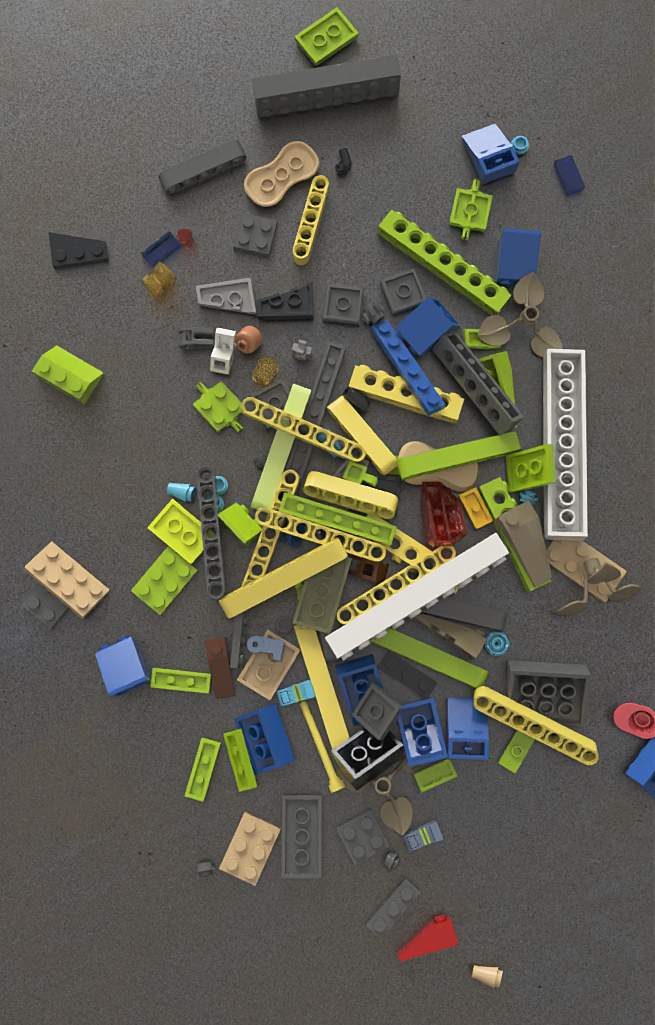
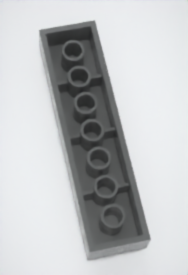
M397 55L252 78L258 117H270L274 114H287L292 111H305L310 108L320 109L329 105L338 106L347 102L356 103L365 99L374 100L383 96L392 97L399 94L401 72Z

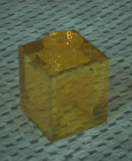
M261 355L252 374L253 381L264 386L271 385L279 370L277 360L271 356L264 357Z

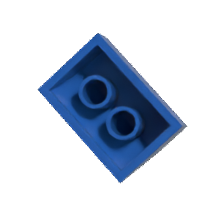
M276 704L234 719L237 729H242L254 775L295 761Z
M655 737L651 738L648 744L641 749L639 756L630 764L628 771L625 773L635 784L654 799Z

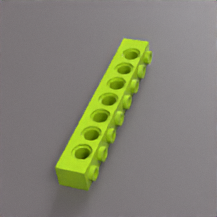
M391 209L379 224L378 234L490 315H499L509 302L511 294L505 287L498 286L491 277L484 276L477 267L469 265L460 255L449 251L445 244L435 241L431 234L421 231L417 224L407 221L400 212H395ZM401 228L404 230V232L399 233L396 231V229ZM417 239L419 243H412L411 240ZM428 249L433 250L434 253H433V254H428V253L426 252V250H428ZM446 260L449 264L443 265L440 261ZM455 271H462L464 275L459 276ZM476 281L479 286H472L470 282ZM491 292L494 297H488L485 293Z

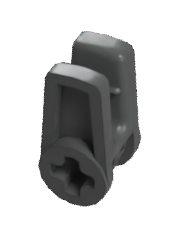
M188 326L179 328V334H181L179 348L186 350L214 348V341L212 339H196L197 337H213L214 328H193Z

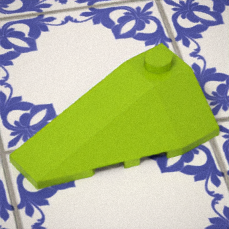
M507 351L478 359L515 405L512 368Z

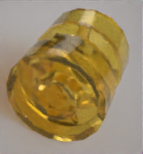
M159 261L154 266L153 273H148L141 281L150 292L160 297L166 291L165 286H170L177 277L165 264Z

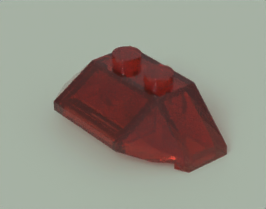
M422 482L421 516L426 542L432 546H454L467 535L461 501L451 491L446 489L442 482Z

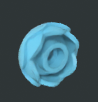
M491 632L486 637L485 648L491 655L501 656L506 653L509 648V640L504 633Z

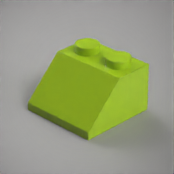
M235 503L220 512L218 517L239 541L248 548L260 537L263 525L259 524L256 518L253 520L248 515L250 511L243 504L239 506Z

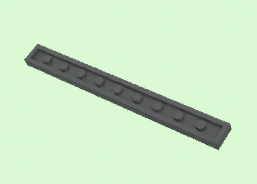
M328 341L302 418L303 420L319 427L321 426L346 346ZM300 425L299 433L306 435L308 432L307 427ZM298 438L295 439L285 471L294 470L300 477V483L295 496L298 495L314 445ZM294 474L286 476L287 484H293L296 481ZM284 492L279 495L280 501H282Z

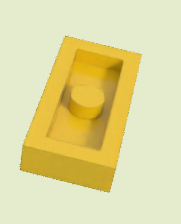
M476 487L458 496L475 530L493 522Z

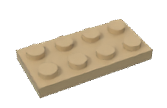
M553 540L546 549L549 565L583 589L585 581L583 574H586L583 562L590 558H598L601 566L604 562H607L620 570V577L609 581L614 589L627 572L584 541ZM588 583V592L601 602L606 603L609 599L608 596L612 594L606 583Z
M52 541L24 567V570L82 619L109 593V589Z

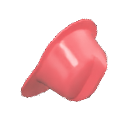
M625 703L615 710L613 717L618 728L644 739L655 737V712L652 709L638 704Z

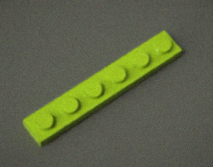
M285 492L279 508V512L388 545L392 544L397 528L387 523Z

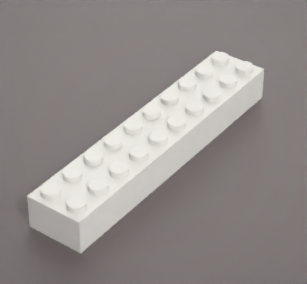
M547 349L543 356V445L553 444L556 483L544 486V540L583 541L588 537L585 350Z
M494 533L326 636L325 640L337 660L342 658L344 661L353 655L352 651L356 648L362 650L370 645L369 640L372 638L380 639L388 633L386 630L390 627L396 629L404 624L405 621L403 619L408 616L412 619L422 612L421 608L424 606L428 609L439 602L437 598L443 596L445 599L456 591L455 587L463 588L473 581V576L479 578L490 570L489 566L492 565L495 568L507 560L505 556L509 552L498 534Z

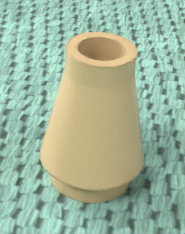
M474 965L471 978L477 979L493 989L494 987L499 988L503 971L498 970V967Z

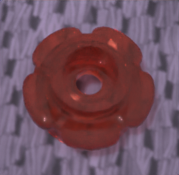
M180 228L176 238H179V241L182 243H189L190 240L194 239L191 229Z

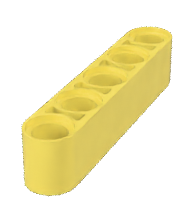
M323 175L316 176L312 181L294 243L293 259L298 265H305L310 259L327 200L329 182ZM322 185L324 188L318 189L317 186ZM313 202H319V203H320V204L317 205V206L312 205ZM310 218H313L315 220L312 223L307 222V220ZM308 235L310 238L306 240L302 236ZM304 252L305 255L301 257L297 253Z
M343 396L327 406L329 413L353 442L365 448V456L382 476L387 475L398 466L395 456Z
M317 471L309 472L303 487V492L310 497L384 519L394 517L398 504V498L391 493Z

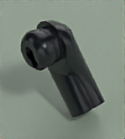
M347 148L339 150L341 161L338 165H335V170L338 174L346 173L352 165Z

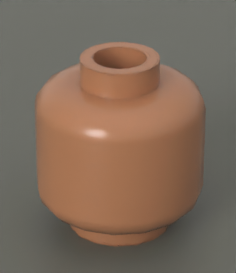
M245 326L235 336L237 348L246 354L253 353L263 341L260 331L253 326Z

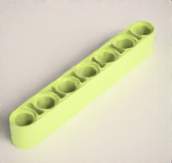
M293 384L284 411L302 419L311 390ZM286 417L281 418V425L285 428L289 427V419ZM279 430L276 431L251 508L258 510L262 507H271L295 437Z

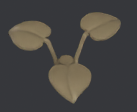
M535 272L525 275L514 287V301L517 304H525V309L520 317L506 325L503 317L491 315L482 322L477 334L478 338L485 344L501 346L507 343L511 337L508 328L522 321L524 324L533 323L536 336L531 340V348L537 356L543 358L547 349H563L558 334L552 328L544 326L537 332L538 320L536 319L539 317V310L535 306H538L543 301L544 289Z
M590 558L583 562L586 574H583L585 579L584 599L571 602L552 612L561 616H572L587 609L588 583L599 584L605 582L612 592L608 596L611 601L626 600L640 591L641 587L630 584L618 590L614 589L609 581L620 577V570L607 562H604L601 566L598 558Z
M405 751L404 757L396 762L399 765L389 777L382 776L377 781L375 779L371 780L379 794H386L391 799V801H386L380 809V817L383 823L401 835H404L411 825L413 807L406 797H399L395 800L389 791L393 786L391 779L401 767L408 773H415L424 765L423 763L409 767ZM338 768L336 770L337 776L340 777V780L343 779L345 787L356 793L368 790L369 782L356 791L344 777L341 769Z

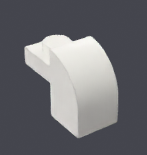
M222 328L216 329L215 347L211 355L210 371L229 374L236 349V331Z

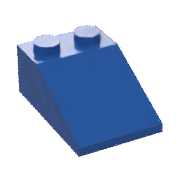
M373 654L335 665L353 726L361 724L352 716V713L370 685L376 683L383 689Z
M434 698L401 705L403 710L397 718V724L408 766L448 758Z

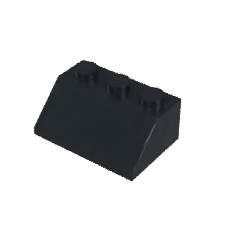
M363 728L331 750V753L344 777L357 791L404 757V747L390 730L383 740H378L366 728Z

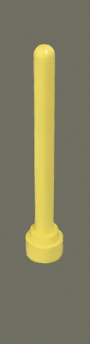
M303 700L300 702V707L329 776V790L333 793L345 788L343 779L340 780V777H337L308 703Z

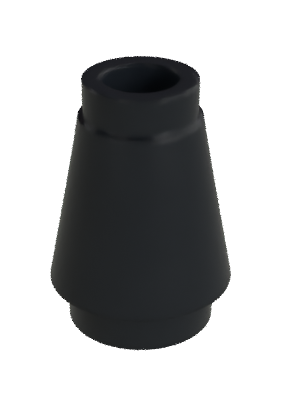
M347 387L342 395L356 412L363 413L368 409L371 402L367 396L351 387Z

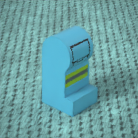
M311 680L276 691L280 706L316 697Z

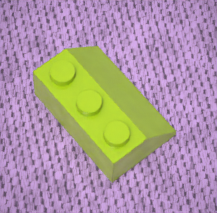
M57 345L43 354L32 370L37 378L85 405L104 375L100 370Z

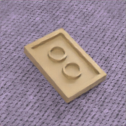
M267 629L263 637L285 641L282 662L273 660V654L264 652L259 654L253 653L237 681L271 701L301 649Z
M244 812L219 869L256 886L281 828Z

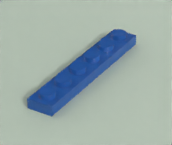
M384 320L372 325L370 331L426 414L429 416L443 410L446 404L389 321Z

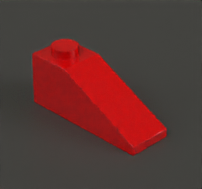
M440 915L435 917L434 921L429 922L397 953L399 962L458 945L450 916Z

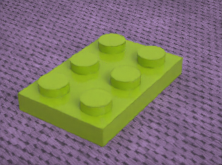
M336 7L294 36L295 42L312 63L318 66L357 39L359 33L339 8Z
M545 444L506 455L509 493H517L556 483L553 444Z
M168 546L132 588L131 592L159 615H162L198 570Z

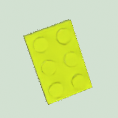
M172 499L148 526V529L193 565L204 552L201 522ZM208 530V538L216 536L211 530Z

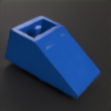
M496 124L461 137L482 184L517 171L519 165L518 157L513 146Z
M447 697L446 751L448 758L489 760L488 715L475 708L474 698Z

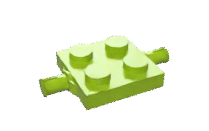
M477 179L473 180L472 189H456L449 225L463 229L462 240L464 238L469 240L470 230L485 232L493 195L484 194L479 191L481 181H477Z
M222 381L210 389H207L202 382L195 386L202 393V396L193 403V407L217 433L230 425L237 433L244 429L236 421L242 414L240 409L241 402Z

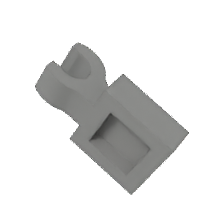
M299 340V344L294 343L292 355L301 361L310 360L312 348L307 346V342Z

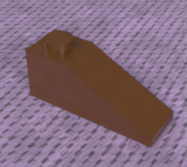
M347 553V557L352 558L348 574L374 582L382 583L385 581L389 564Z
M220 637L205 640L215 698L221 699L235 696L227 638Z

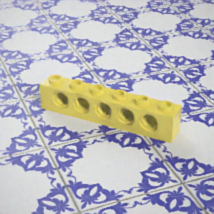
M355 365L349 387L368 398L427 415L401 376H396L395 378L389 376L384 371L379 370L376 372L370 370L371 368L368 366ZM373 379L375 384L370 386L365 381ZM390 384L393 390L386 391L383 386ZM434 387L441 399L446 402L447 407L429 416L456 424L464 398H460L461 396L456 393H444L440 388ZM403 390H409L411 392V395L405 397L402 395L401 392Z
M370 514L366 516L367 518L389 524L380 517ZM397 528L393 540L399 542L400 547L398 549H392L388 544L358 536L382 545L386 552L391 555L393 561L398 564L402 562L407 566L432 552ZM374 547L376 550L381 552V549L379 547ZM409 550L414 551L416 558L409 560L405 553ZM429 559L426 560L432 564L433 569L435 567L434 561ZM410 570V572L417 575L418 572L416 570ZM459 586L455 587V590H456V591L452 594L453 596L456 594V592H457L458 589L460 588Z

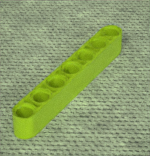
M510 432L403 457L396 462L402 480L503 457L520 452L522 448L517 432Z
M391 628L387 629L388 633L377 640L374 637L369 640L371 643L476 689L484 686L489 674L488 671Z

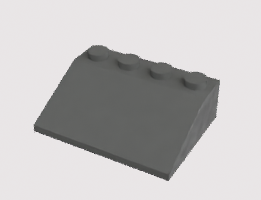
M508 660L505 696L565 727L584 728L591 675L587 665ZM516 715L514 717L521 718L522 716Z

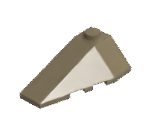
M530 501L520 504L495 519L534 587L552 578L540 519Z
M422 613L413 618L471 660L477 658L487 640L483 637L485 634L477 628L472 630L471 628Z

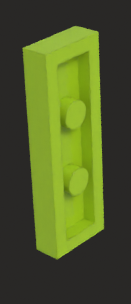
M161 668L152 669L151 688L210 694L211 674Z
M242 729L224 733L223 736L239 792L256 788L257 783Z
M201 738L185 797L204 802L221 746L220 742Z

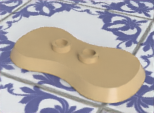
M302 141L290 142L281 149L278 156L271 163L252 170L246 176L244 181L245 191L260 206L268 207L275 205L283 198L286 191L293 184L306 180L317 172L319 158L315 151Z
M419 441L409 442L401 448L398 459L437 449ZM479 462L406 479L405 481L413 485L431 482L440 483L454 491L466 492L477 484Z

